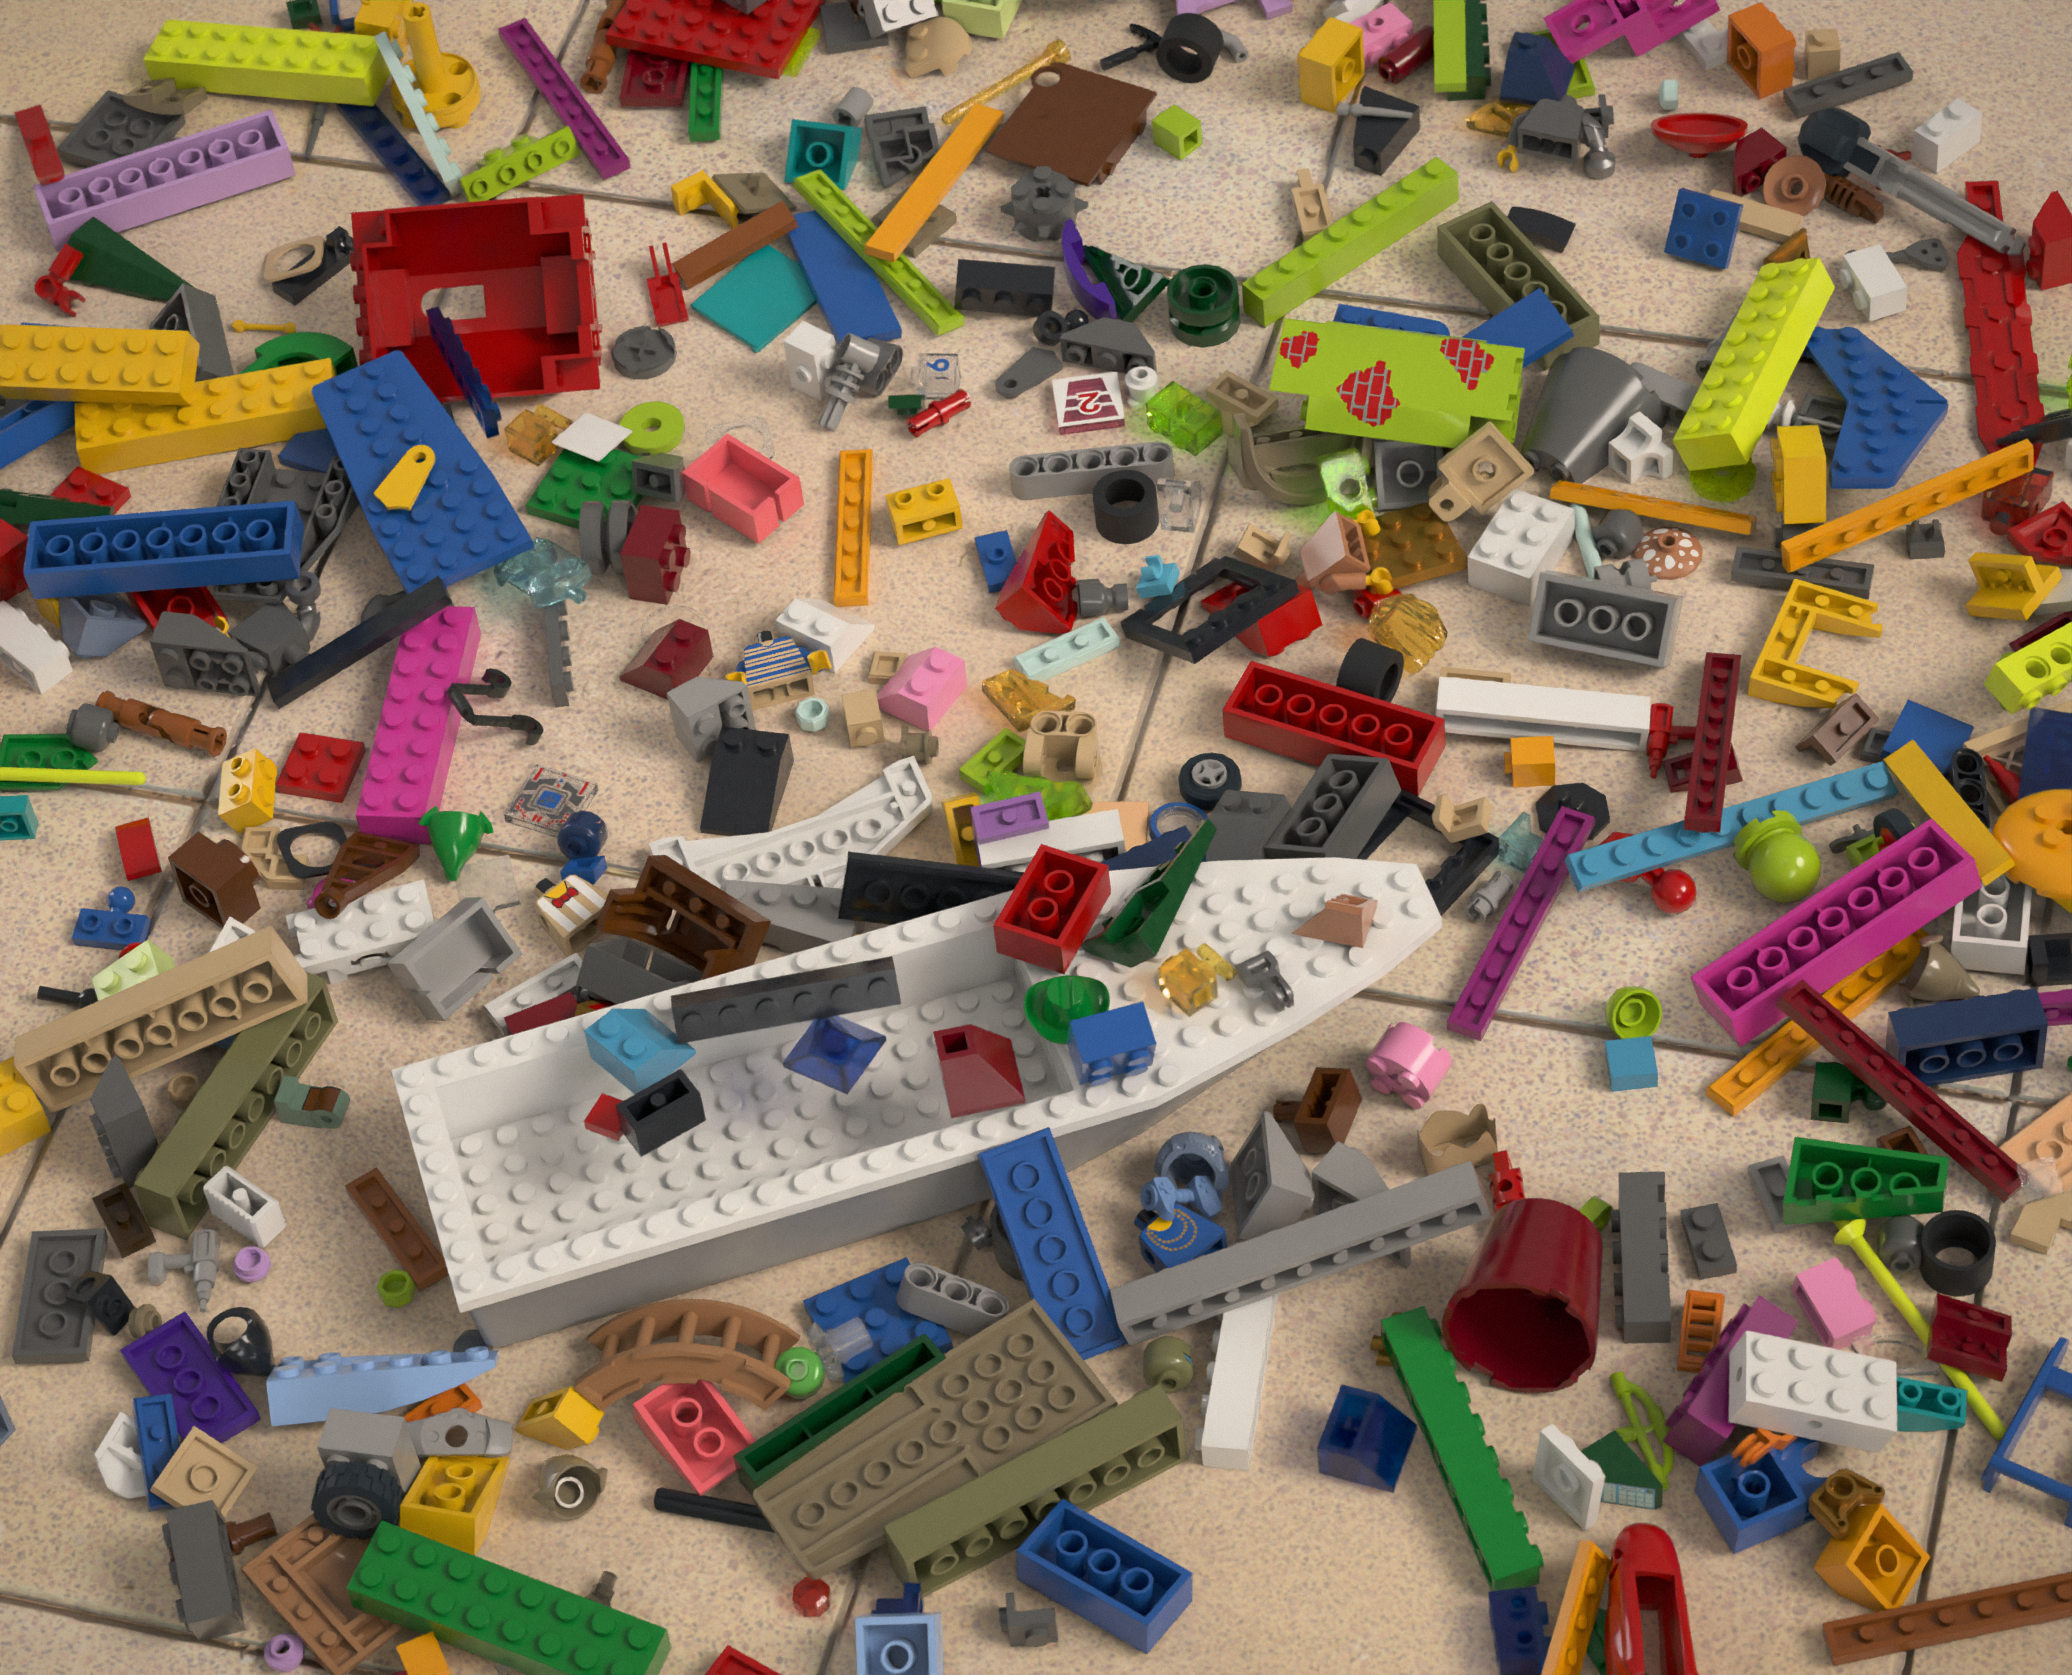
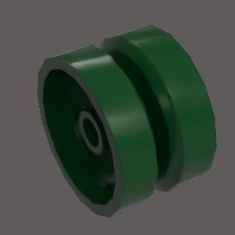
M1202 264L1185 268L1171 278L1167 287L1171 332L1179 341L1189 346L1212 347L1228 341L1237 333L1241 323L1237 280L1229 271L1220 266Z

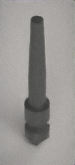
M323 103L316 104L315 112L311 119L312 127L304 156L306 161L310 160L319 129L324 123L327 105Z

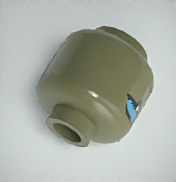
M1163 1336L1154 1339L1147 1345L1143 1355V1376L1147 1385L1152 1388L1160 1384L1165 1393L1178 1392L1189 1385L1193 1378V1353L1190 1346L1184 1340L1173 1336Z

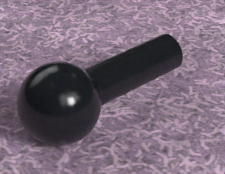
M39 986L37 994L38 1000L76 1006L79 1009L98 1001L94 988H87L79 993Z

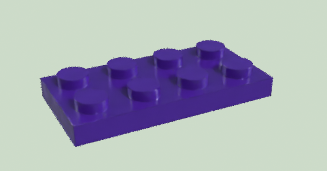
M186 1311L120 1350L123 1359L150 1396L172 1394L177 1432L182 1442L193 1426L222 1444L261 1420L259 1412L231 1373L217 1363L209 1343Z

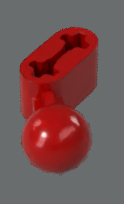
M1612 832L1599 845L1635 834ZM1658 868L1618 880L1634 883L1641 877L1651 886L1654 904L1659 910L1667 914H1681L1689 910L1696 901L1695 881L1689 874L1680 869H1668L1665 871L1663 868Z

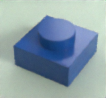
M605 856L571 858L560 871L562 880L569 875H576L592 885L595 884L607 869Z

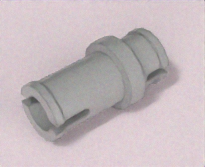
M1500 871L1495 872L1482 889H1477L1470 896V902L1464 907L1466 915L1472 921H1475L1477 918V923L1483 922L1486 916L1493 915L1498 909V902L1513 888L1512 879L1506 873H1503L1501 876Z

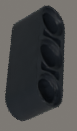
M1961 748L1953 754L1943 776L1985 827L1989 829L1990 818L1983 759L1973 749Z

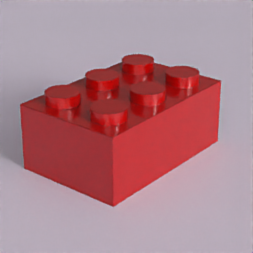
M1041 844L993 925L997 953L1064 975L1111 894L1108 865Z

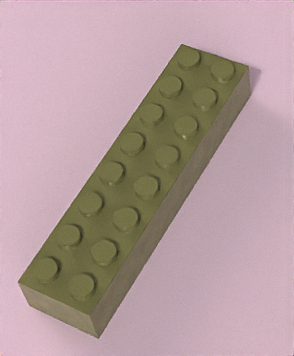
M306 972L307 1003L236 1033L232 1045L226 1054L217 1060L213 1072L204 1085L198 1087L194 1099L185 1112H182L177 1117L175 1125L166 1139L158 1144L152 1159L145 1168L138 1172L134 1187L150 1227L188 1240L210 1208L203 1186L224 1166H229L234 1171L237 1169L277 1111L274 1100L284 1075L299 1079L338 1023L325 978Z
M1160 1384L1149 1390L1145 1389L1137 1392L1131 1399L1116 1407L1102 1410L1096 1417L1081 1425L1069 1427L1062 1435L1046 1443L1042 1442L1034 1445L1027 1453L1013 1460L1001 1462L994 1470L978 1478H971L965 1481L959 1488L946 1495L930 1499L919 1509L909 1514L895 1517L890 1524L884 1526L892 1569L912 1601L916 1602L1018 1549L1062 1499L1088 1512L1188 1460L1182 1416Z

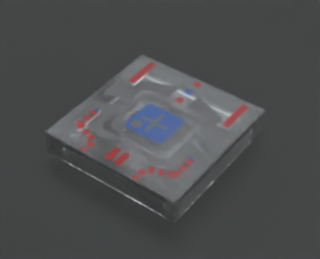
M536 764L504 812L505 822L557 838L560 828L574 812L586 811L599 791L596 782Z

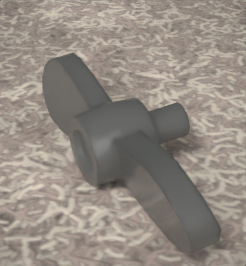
M1856 824L1852 827L1854 830L1852 836L1835 839L1829 844V848L1835 854L1844 852L1847 846L1874 834V829L1866 831L1861 829L1859 824Z

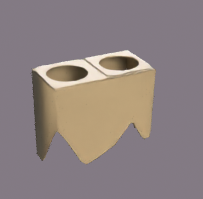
M1483 1103L1475 1105L1469 1115L1453 1110L1435 1111L1425 1123L1420 1133L1417 1130L1418 1152L1428 1175L1470 1160L1474 1167L1494 1162L1492 1154L1498 1152L1496 1118L1489 1120L1486 1106ZM1472 1140H1479L1478 1142L1472 1144L1470 1147L1463 1148L1467 1142ZM1444 1150L1441 1157L1435 1156L1431 1152Z

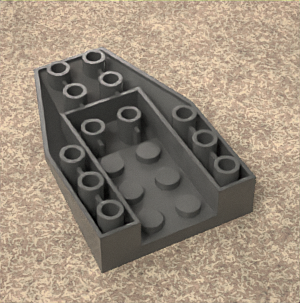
M239 448L216 507L295 501L304 525L300 571H308L340 534L358 507L359 502L337 455H333L327 473L275 469L270 450ZM287 580L214 585V594L216 599L281 604L287 597L285 588Z

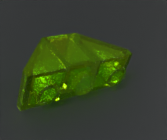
M988 771L986 775L999 801L1040 791L1048 821L1080 816L1090 811L1093 806L1084 786L1075 781H1052L1043 776L1025 777L1010 771H1003L1002 773Z

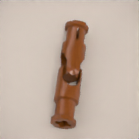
M627 0L605 1L607 7L601 13L593 43L585 63L587 69L579 81L583 90L591 94L603 93L607 87L606 77L612 71L616 59L615 55L619 47L607 45L605 34Z
M111 691L102 692L95 706L110 709L114 713V721L120 723V726L159 739L165 738L175 745L192 749L196 747L205 750L212 757L220 755L226 745L227 732L223 727H208L202 725L200 720L186 715L170 713L165 709L133 698L125 700L115 697V694Z

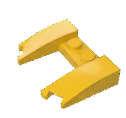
M1794 578L1749 678L1748 696L1799 707L1835 708L1837 699L1845 693L1853 695L1857 692L1859 682L1797 664L1812 629L1844 635L1881 638L1883 631L1882 623L1872 624L1871 614L1878 612V603Z

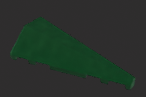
M94 216L71 234L67 244L84 255L70 279L81 281L83 286L92 288L94 284L109 287L113 293L154 301L156 298L170 300L183 283L192 286Z
M7 488L0 489V518L8 524L114 514V506L97 505L91 502L69 501L67 498L13 491V489Z
M1209 818L1201 821L1196 826V831L1186 843L1180 842L1174 848L1177 855L1172 862L1169 860L1164 864H1159L1124 900V905L1114 918L1109 916L1101 923L1104 927L1102 933L1088 938L1082 943L1081 947L1086 953L1130 968L1157 956L1217 831V828Z

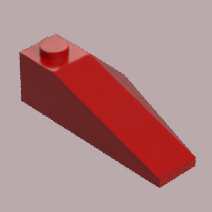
M1050 510L1042 517L1002 587L995 609L1006 621L1011 622L1019 630L1066 634L1072 630L1078 612V603L1072 598V590L1077 587L1076 578L1071 576V564L1075 562L1074 533Z

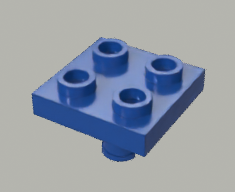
M1685 188L1679 189L1664 253L1724 270L1729 268L1744 205Z

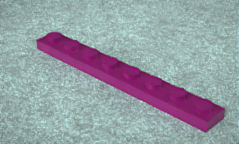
M522 18L498 28L499 37L563 126L568 125L578 147L602 180L630 169V161L627 155L528 20Z
M1561 806L1447 1020V1030L1482 1041L1569 875L1564 860L1568 854L1582 851L1595 826L1594 816Z

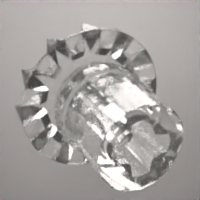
M858 1316L834 1329H827L826 1333L823 1332L817 1323L807 1328L806 1336L809 1340L808 1343L821 1360L825 1374L832 1381H837L844 1377L841 1363L845 1364L849 1362V1359L873 1347L870 1335Z

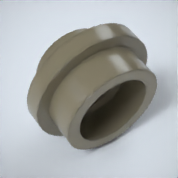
M142 1304L139 1308H134L129 1315V1331L134 1338H141L162 1325L161 1316L152 1304Z

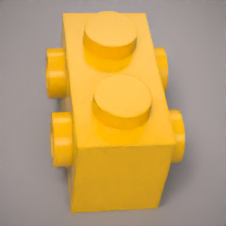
M950 478L885 495L888 517L898 545L963 529L960 504Z
M254 748L222 762L218 816L239 834L245 831V827H257L273 820L277 766L258 749Z

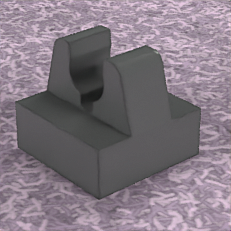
M1933 519L1930 524H1919V520H1916L1911 525H1906V540L1910 560L1944 558L1945 545L1942 526L1938 519Z

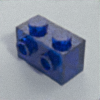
M1536 1586L1488 1592V1610L1498 1674L1541 1675L1552 1636H1544L1543 1630L1544 1625H1549L1546 1601H1538Z

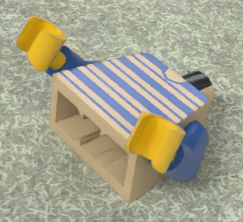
M762 631L755 636L756 644L747 646L744 649L745 659L738 662L734 672L725 675V680L740 681L747 685L752 711L815 695L811 672L813 675H816L823 669H831L832 667L826 650L810 652L803 646H796L792 637L785 636L776 639L773 632Z

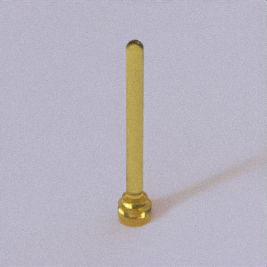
M1056 39L1046 46L1042 56L944 113L942 116L943 123L946 125L954 123L967 115L975 103L980 105L986 104L1031 77L1032 73L1040 67L1049 66L1052 62L1067 63L1071 60L1069 49L1061 39Z

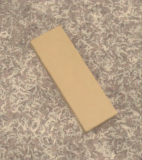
M1712 189L1709 193L1710 196L1744 205L1738 227L1739 230L1784 243L1802 225L1803 215L1716 189Z

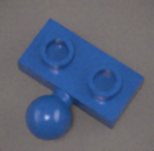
M119 886L113 888L107 896V905L110 911L81 908L71 938L77 946L122 951L131 943L145 942L151 921L147 915L128 913L135 905V896L129 888Z

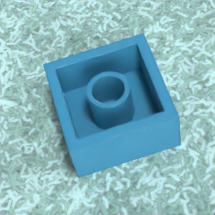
M1651 1036L1605 1041V1058L1611 1092L1658 1087V1070Z

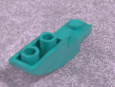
M1896 1376L1897 1431H1939L1963 1428L1965 1426L1967 1390Z

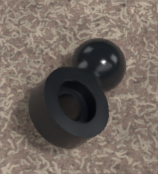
M1072 310L1065 317L1054 311H1045L1034 322L1033 333L1042 344L1054 346L1060 343V337L1063 333L1088 324L1089 318L1081 310Z

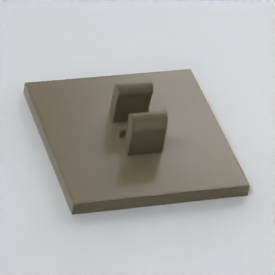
M764 172L713 174L712 176L717 185L743 213H761L781 201L784 202L789 211L796 210V206Z

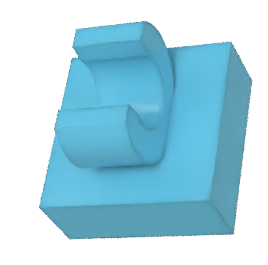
M1159 555L1146 556L1145 561L1148 566L1141 567V577L1136 587L1140 598L1172 594L1180 574L1176 563L1163 564Z

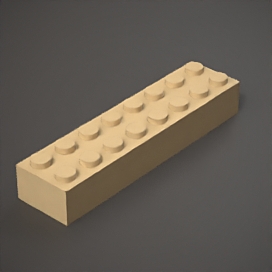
M269 926L17 1036L15 1040L14 1066L51 1113H54L91 1097L110 1059L117 1055L129 1078L132 1079L307 1003V974L274 928Z

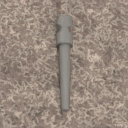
M1339 102L1336 108L1337 115L1347 116L1349 113L1355 117L1366 115L1412 118L1413 115L1411 112L1363 107L1362 104L1354 103L1352 106H1349L1348 103Z

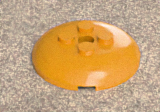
M2052 789L2025 796L2004 810L1992 831L1994 838L2015 863V866L2005 872L2004 875L2015 884L2021 881L2028 886L2036 888V894L2053 899L2072 900V790Z

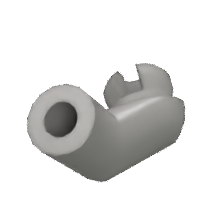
M1220 29L1224 39L1223 46L1229 50L1236 62L1245 61L1249 56V52L1240 39Z

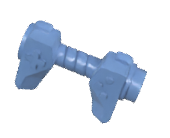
M1207 1175L1195 1176L1185 1189H1175L1167 1177H1154L1151 1181L1144 1184L1140 1193V1201L1145 1210H1156L1160 1218L1168 1221H1173L1175 1218L1174 1204L1190 1203L1194 1209L1198 1208L1207 1219L1215 1218L1223 1208L1221 1204L1222 1191L1213 1188V1184Z

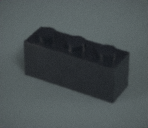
M958 259L954 309L1040 316L1045 311H1052L1055 267Z

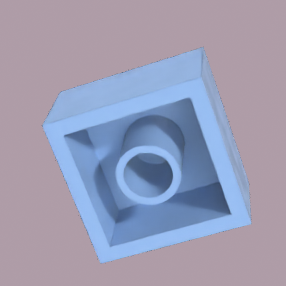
M942 1612L865 1614L855 1618L857 1675H944Z

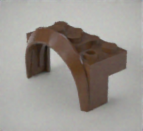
M652 855L647 858L636 888L610 889L596 925L602 933L633 938L680 958L702 971L701 980L754 965L771 920L667 855ZM674 909L677 912L670 929L667 930L666 926Z

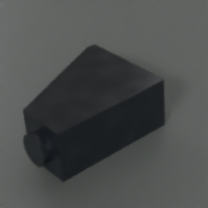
M1364 86L1361 90L1359 102L1363 107L1413 113L1412 118L1366 115L1357 117L1353 139L1354 166L1382 176L1419 132L1420 108L1413 103Z

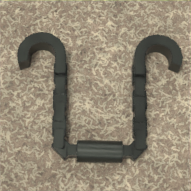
M486 669L482 680L491 685L451 683L447 691L449 699L461 717L471 723L472 726L509 727L511 730H523L528 733L525 739L526 745L538 743L544 729L536 719L526 715L514 714L512 717L476 715L463 695H486L489 698H504L512 684L511 679L505 673L497 669Z

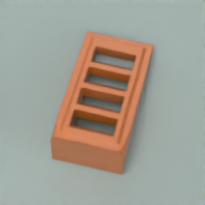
M1695 1290L1686 1291L1677 1370L1699 1373L1705 1357L1687 1355V1351L1709 1353L1719 1342L1720 1338L1718 1337L1722 1331L1725 1296L1723 1294ZM1691 1322L1713 1324V1327L1691 1324ZM1689 1337L1703 1338V1339H1712V1340H1711V1342L1698 1341V1340H1689Z

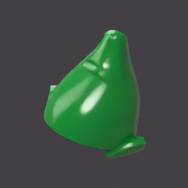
M435 806L424 814L418 823L423 827L427 826L431 843L444 869L445 878L452 882L459 879L461 870L466 862L475 854L484 833H494L492 823L481 811L479 815L462 811H439L438 807Z

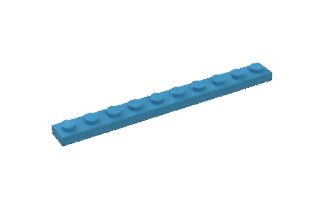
M1884 761L1723 808L1720 833H1701L1694 830H1684L1683 820L1568 854L1564 862L1577 891L1582 892L1735 846L1733 841L1743 827L1755 818L1761 823L1768 818L1775 817L1772 813L1775 810L1790 812L1802 826L1892 799L1896 796L1898 790Z

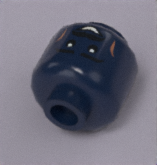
M583 810L574 812L560 828L557 835V844L560 851L568 859L598 856L608 838V829L605 822L598 815Z

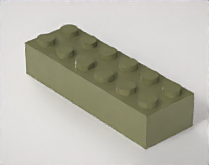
M1493 201L1437 226L1438 255L1493 316H1496L1541 288L1572 329L1574 337L1535 361L1543 371L1549 369L1553 361L1562 352L1565 354L1576 347L1593 348L1600 344V316Z

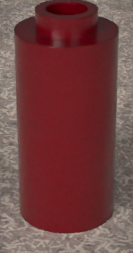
M1425 25L1379 58L1378 72L1383 80L1392 84H1398L1434 58V27Z

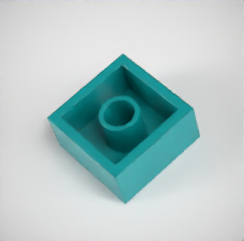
M28 795L0 796V841L35 839L38 820Z

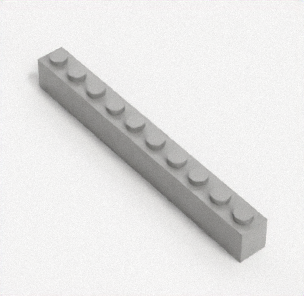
M1470 1160L1426 1177L1414 1179L1409 1183L1387 1191H1380L1373 1196L1359 1201L1344 1204L1339 1208L1320 1215L1308 1217L1292 1225L1269 1231L1253 1239L1235 1243L1230 1247L1211 1254L1199 1256L1194 1260L1172 1268L1163 1269L1144 1278L1129 1281L1124 1285L1110 1289L1118 1326L1129 1346L1489 1219L1491 1214L1481 1182Z

